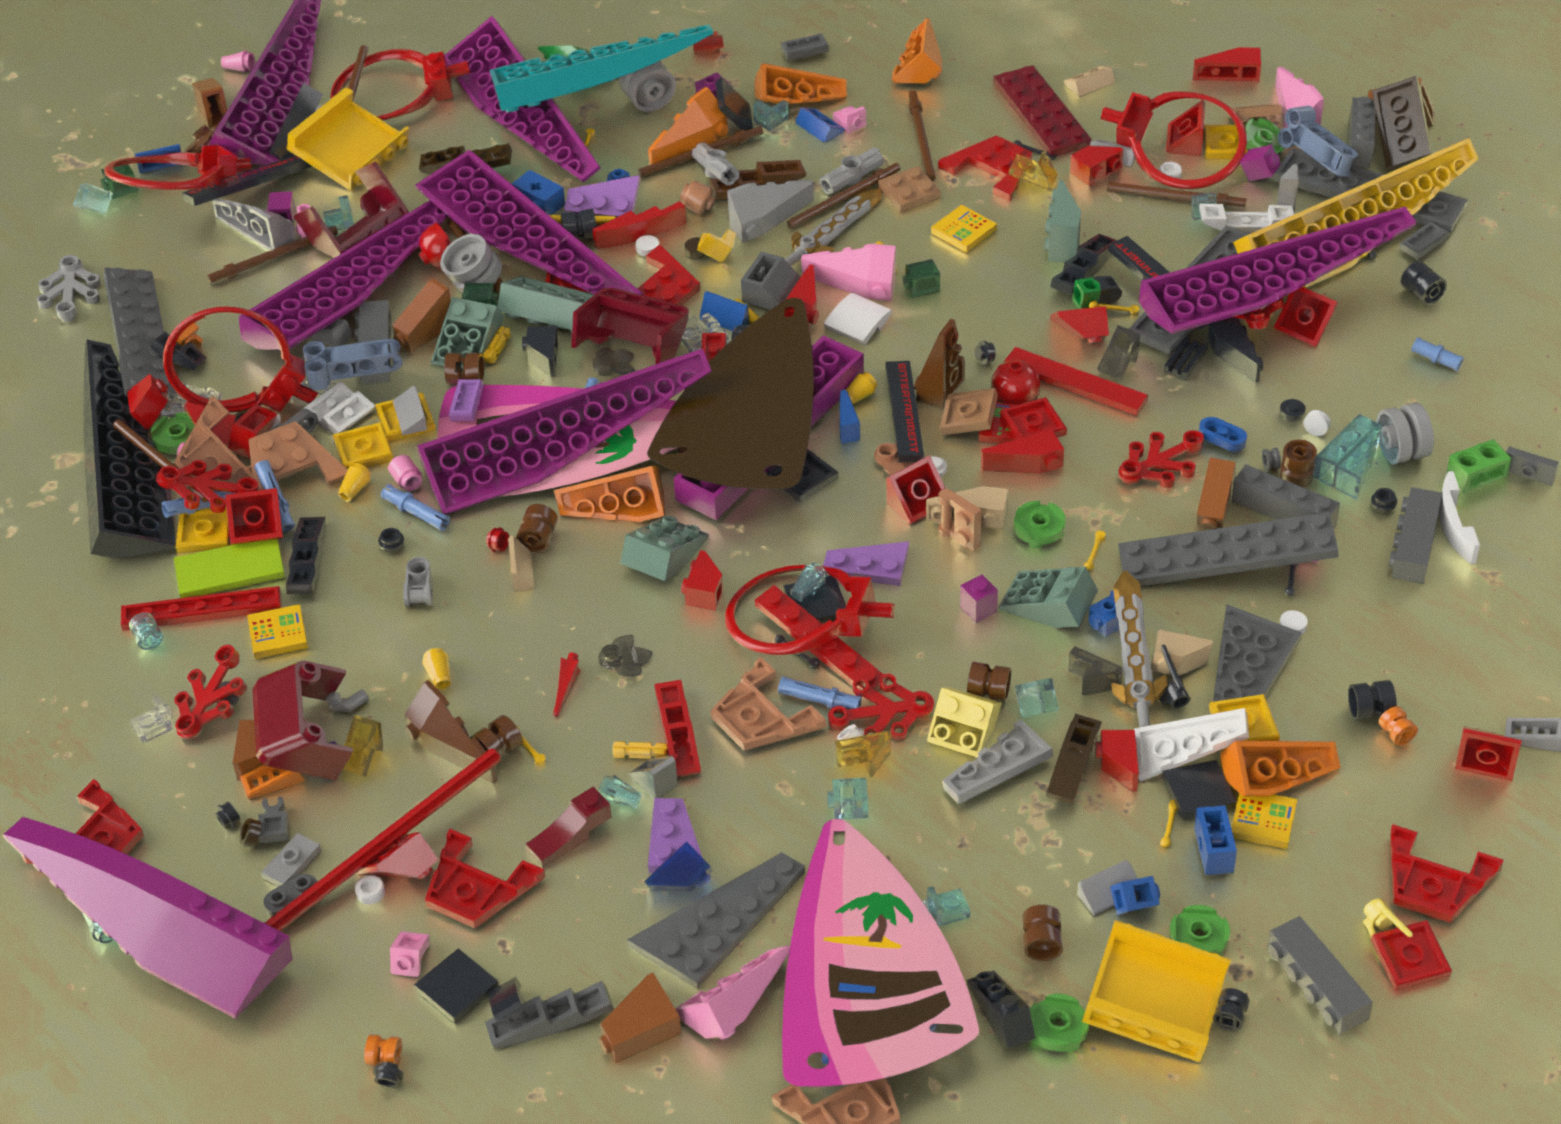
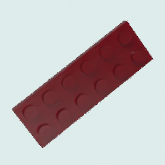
M1034 65L993 76V84L1047 153L1059 156L1090 146L1092 138Z

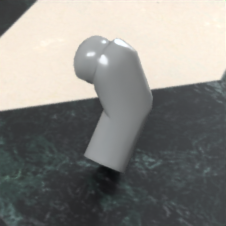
M361 689L348 698H341L340 693L332 692L327 695L326 701L329 703L328 707L332 711L352 712L368 702L369 697Z

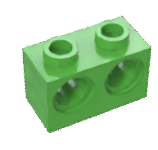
M1492 439L1451 454L1447 473L1449 471L1454 472L1459 488L1465 493L1507 477L1511 457Z

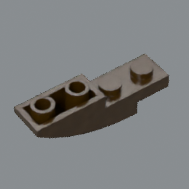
M509 143L472 150L475 155L492 169L511 164L512 148ZM464 145L421 154L420 172L431 175L465 153Z
M1075 713L1062 744L1046 797L1059 802L1074 804L1102 721Z

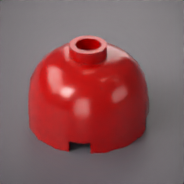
M437 222L430 225L421 234L419 246L422 252L419 253V256L426 266L431 264L436 269L442 270L440 265L441 257L451 242Z
M1010 360L999 365L991 379V388H995L998 394L996 402L999 399L1008 404L1019 405L1033 401L1036 397L1038 398L1040 395V378L1035 368L1028 362L1021 360Z

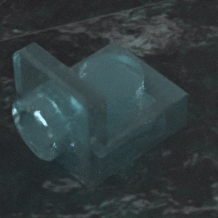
M933 886L927 888V899H924V905L938 926L970 918V908L961 888L937 894Z

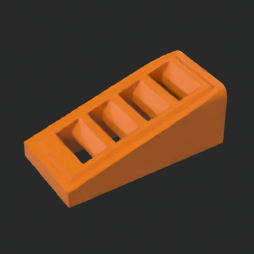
M264 764L240 776L249 800L305 781L302 773L273 768ZM268 776L269 780L265 782L264 777ZM257 780L259 786L254 787L252 781Z

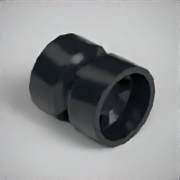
M593 208L580 210L579 214H575L574 211L560 213L562 227L578 240L579 237H582L584 240L594 239L593 229L597 226Z
M1416 261L1409 265L1401 276V285L1410 293L1415 294L1416 298L1425 305L1436 303L1447 289L1446 280L1436 272H1433V269L1423 261Z
M1390 680L1374 681L1371 686L1367 683L1349 685L1348 703L1354 720L1372 718L1373 714L1381 717L1385 711L1397 706L1395 689Z

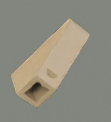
M980 486L955 492L981 509L982 527L1004 528L1008 508V489ZM939 496L927 499L926 520L941 522ZM952 507V523H954V507Z

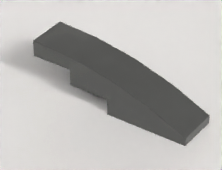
M600 981L577 993H574L569 988L545 1001L538 995L526 1001L521 1008L496 1021L493 1017L485 1021L492 1046L499 1048L564 1031L613 1011L614 1007L607 986L603 981Z

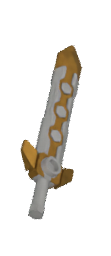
M875 188L860 192L848 201L845 206L805 236L796 231L791 235L794 252L785 260L792 266L805 254L824 251L832 253L834 248L826 245L860 216H863L881 201L882 189Z
M1123 571L1113 586L1116 615L1119 622L1126 688L1124 685L1112 683L1111 686L1113 695L1124 705L1128 703L1130 707L1137 708L1140 728L1150 726L1148 706L1153 705L1156 699H1160L1168 684L1166 675L1154 680L1153 683L1143 617L1144 609L1141 586L1128 571Z

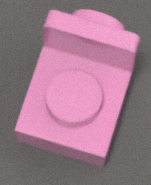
M851 105L834 112L833 121L844 127V131L847 134L866 126V109L863 106L855 109Z
M404 931L399 933L390 947V968L392 974L412 977L420 975L421 958L429 947V934Z

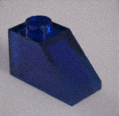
M686 841L644 882L651 891H693L696 887L701 889L710 881L712 877L709 874L713 870L703 857Z

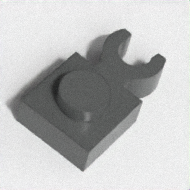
M282 796L278 797V803L275 806H269L267 798H263L262 807L264 814H258V820L261 822L259 842L269 843L289 840V818L287 811H285Z

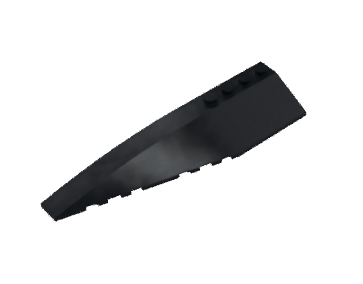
M87 339L85 342L84 455L90 554L117 559L173 550L176 547L173 516L166 518L162 511V507H165L162 506V502L172 500L171 489L161 487L156 481L157 473L162 467L113 427L116 420L123 421L154 448H156L153 440L148 438L147 434L149 431L130 414L128 397H125L122 377L118 369L119 362L111 344Z

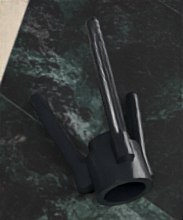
M1163 644L1161 645V650L1173 681L1167 683L1168 687L1159 700L1162 706L1169 704L1172 709H1180L1186 706L1191 698L1184 687L1181 675L1178 676L1166 645Z

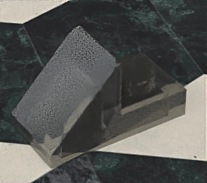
M1118 325L1097 370L1121 380L1130 361L1134 363L1137 361L1141 334Z
M1076 646L1070 651L1068 671L1083 678L1082 695L1112 691V683L1122 685L1123 667Z

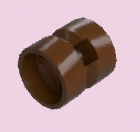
M446 353L444 374L447 385H457L458 380L484 381L485 369L482 353H467L466 356H463L462 353Z
M1300 439L1291 440L1286 443L1283 449L1280 478L1303 488L1309 486L1314 478L1317 457L1316 447L1311 442Z
M530 505L525 511L516 539L528 548L531 553L544 552L549 546L558 521L557 514L546 505Z
M973 661L968 677L967 692L981 697L988 695L991 700L1006 703L1010 690L1012 668L996 665L993 669H990L989 664Z
M500 715L490 722L488 729L482 728L470 737H475L485 751L495 749L500 754L501 759L504 758L505 752L511 753L523 743L519 729L505 715Z
M1035 905L1026 909L1022 914L1023 930L1025 932L1024 953L1027 957L1036 961L1056 959L1063 952L1061 914L1059 910L1050 905Z

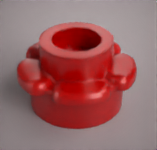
M501 527L493 528L486 537L488 548L492 552L506 550L509 546V534Z

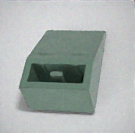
M1059 180L1058 188L1053 189L1052 203L1054 204L1050 203L1049 218L1046 219L1045 233H1048L1049 237L1045 239L1044 251H1049L1048 261L1065 263L1076 256L1077 247L1080 246L1081 211L1064 181Z
M452 297L431 364L444 367L446 353H462L463 356H466L467 353L483 354L504 320V315L498 307Z
M664 516L625 535L620 564L666 581L679 574L705 542L709 534L700 531V528L695 525H685L678 522V519L675 517Z
M1086 567L1024 570L1017 573L998 608L999 610L1054 628L1079 627L1098 589Z

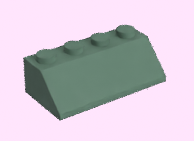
M520 276L501 282L498 309L501 312H505L507 317L527 318V322L534 324L543 322L547 323L548 326H556L557 329H570V333H572L573 312L594 294Z

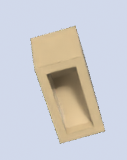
M1158 629L1151 669L1153 672L1171 675L1161 650V645L1163 644L1167 647L1178 676L1206 665L1213 640Z

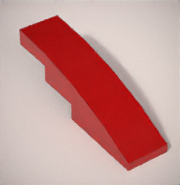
M678 201L662 210L654 206L637 215L629 211L593 229L594 247L598 250L634 243L642 236H657L686 224L685 205Z
M682 680L654 684L664 738L668 748V756H673L675 759L677 777L701 773Z

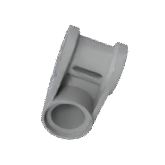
M415 557L407 562L403 586L405 607L418 603H426L428 606L433 604L431 568L429 561L424 557Z

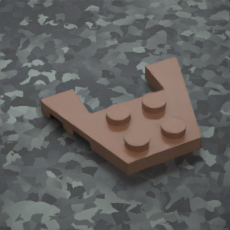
M212 396L174 461V465L180 469L190 465L194 460H202L207 464L206 472L217 468L219 464L225 463L232 467L231 478L228 480L217 478L215 481L237 484L238 480L243 477L253 478L251 464L246 467L211 431L229 413Z
M296 421L249 439L253 478L258 482V490H263L254 467L255 464L263 460L270 462L276 480L318 465L328 486L344 480L347 469Z
M762 657L754 662V667L751 671H746L741 677V682L734 689H730L711 710V718L743 751L826 727V719L812 705L787 718L758 690L760 687L776 679V670Z
M886 1078L849 1084L814 1105L799 1086L792 1084L772 1095L774 1106L802 1124H901V1117Z

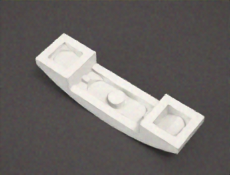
M1223 204L1199 205L1204 224L1218 230H1222L1227 225L1247 234L1294 215L1292 205H1269L1267 212H1225Z
M1449 471L1442 488V499L1439 509L1441 526L1446 538L1457 553L1470 564H1476L1480 544L1473 526L1462 527L1456 510L1460 489L1454 472Z

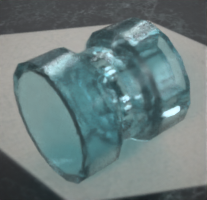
M140 613L129 622V629L132 635L135 636L138 647L143 650H151L160 645L163 640V634L157 626L153 615L150 613Z

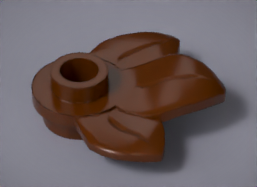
M206 125L200 127L192 135L195 140L184 152H191L193 150L200 152L202 146L208 145L218 125L212 128H208Z

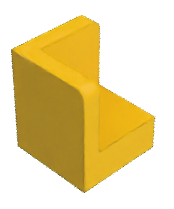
M728 229L722 238L711 233H703L697 250L722 263L733 248L736 233Z

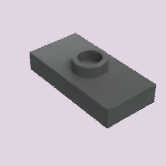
M822 33L781 42V50L786 59L790 61L829 52V45Z
M1430 221L1400 242L1399 249L1418 260L1447 240L1449 232Z
M1510 446L1508 447L1506 453L1511 457L1509 473L1553 486L1559 466L1558 461Z

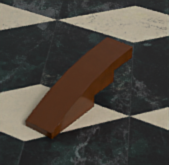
M800 160L756 162V169L739 170V179L733 185H725L719 179H710L709 187L713 190L715 200L728 199L727 191L748 183H756V185H767V182L785 184L787 181H797L805 178L806 171Z

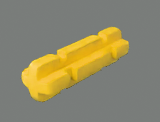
M499 327L483 353L484 363H495L498 358L497 356L500 355L511 337V329L509 327Z
M615 741L613 744V756L625 758V755H629V758L650 759L652 756H655V758L665 757L668 755V748L666 743H655V745H652V742H629V744H626V741Z

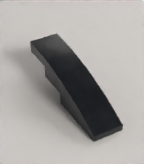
M303 83L285 121L280 127L269 151L270 155L279 160L294 156L292 152L287 150L288 133L316 111L323 96L321 92Z
M1099 233L1078 246L1076 256L1064 263L1063 271L1051 279L1050 287L1072 295L1075 280L1093 277L1112 255L1108 251V245L1117 240Z
M300 517L292 539L293 551L288 563L290 573L285 585L286 594H313L321 562L326 517Z

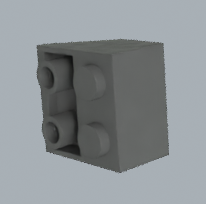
M761 251L741 279L742 302L771 310L786 300L801 276L783 257Z

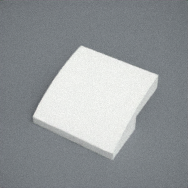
M850 293L834 308L823 324L826 329L866 346L875 330L881 331L893 312L891 309Z
M340 381L305 406L304 409H309L317 414L318 425L337 434L344 432L375 409V405L359 391L354 394Z

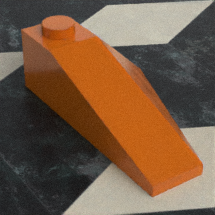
M762 63L754 79V97L761 101L782 105L846 99V79Z
M1234 741L1220 753L1226 781L1243 797H1269L1341 768L1335 741Z

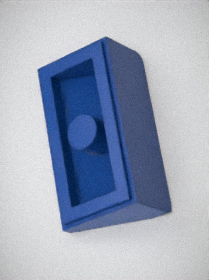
M801 108L796 119L797 125L822 142L831 140L845 130L844 127L813 108Z
M176 144L136 153L135 157L181 152L180 145ZM137 163L139 173L180 165L171 163Z
M706 291L700 310V320L733 331L738 325L749 324L748 305Z

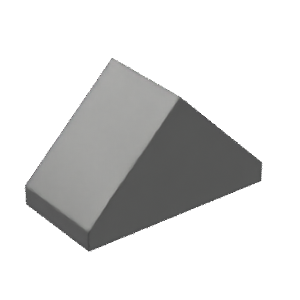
M673 756L650 758L628 773L631 779L652 798H661L678 786L676 763Z

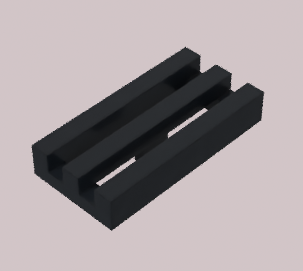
M1185 337L1164 365V372L1186 380L1207 352L1208 344L1203 343L1200 346L1198 345L1199 341L1194 340L1191 343L1190 338ZM1196 351V354L1190 360L1185 369L1181 372V368L1187 363L1192 353Z

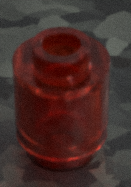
M713 31L712 35L693 44L694 54L700 53V56L720 53V48H724L723 37L718 35L717 31Z

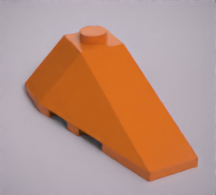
M927 17L912 31L905 45L907 49L899 58L902 63L900 66H895L893 70L892 80L895 83H927L931 78L935 80L942 72V56L931 20Z
M704 87L692 96L686 103L688 107L682 115L678 113L674 117L675 122L669 130H663L649 147V165L693 150L698 143L710 144L716 142L728 133L727 116L719 110L718 101L709 88Z
M649 466L554 490L559 513L564 516L642 522L665 516L664 489L658 466Z

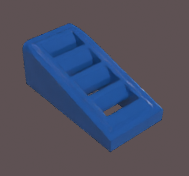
M846 389L841 390L840 440L842 444L860 440V421Z

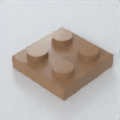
M1277 104L1232 108L1242 122H1248L1253 117H1257V120L1259 118L1273 120L1276 119V115L1282 114V105Z
M919 166L878 180V188L882 189L883 194L900 213L941 198V191Z
M990 388L948 394L940 424L942 435L991 429L998 397L996 389Z

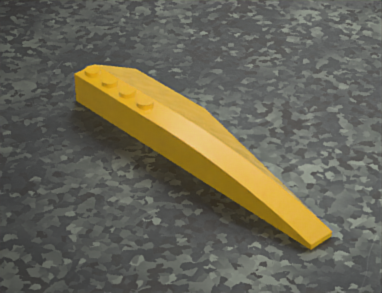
M1467 138L1246 235L1233 242L1237 253H1242L1402 207H1406L1413 216L1425 203L1434 198L1438 192L1448 186L1452 180L1461 175L1479 158L1470 138ZM1370 251L1336 268L1335 270L1321 276L1320 278L1308 283L1303 287L1307 288L1353 267L1362 257L1366 256Z

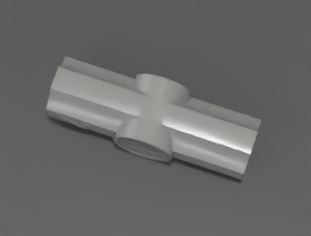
M698 143L692 150V157L705 168V175L707 177L718 178L725 185H733L739 179V170L726 160L725 151L713 149L706 143Z
M875 147L858 157H844L841 161V166L819 178V183L823 191L828 195L846 185L853 186L862 181V176L883 165L884 157L881 155L880 150Z

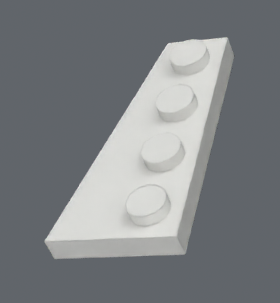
M1245 708L1134 728L1139 770L1138 779L1140 782L1163 773V770L1179 767L1226 748L1234 741L1248 739V716Z

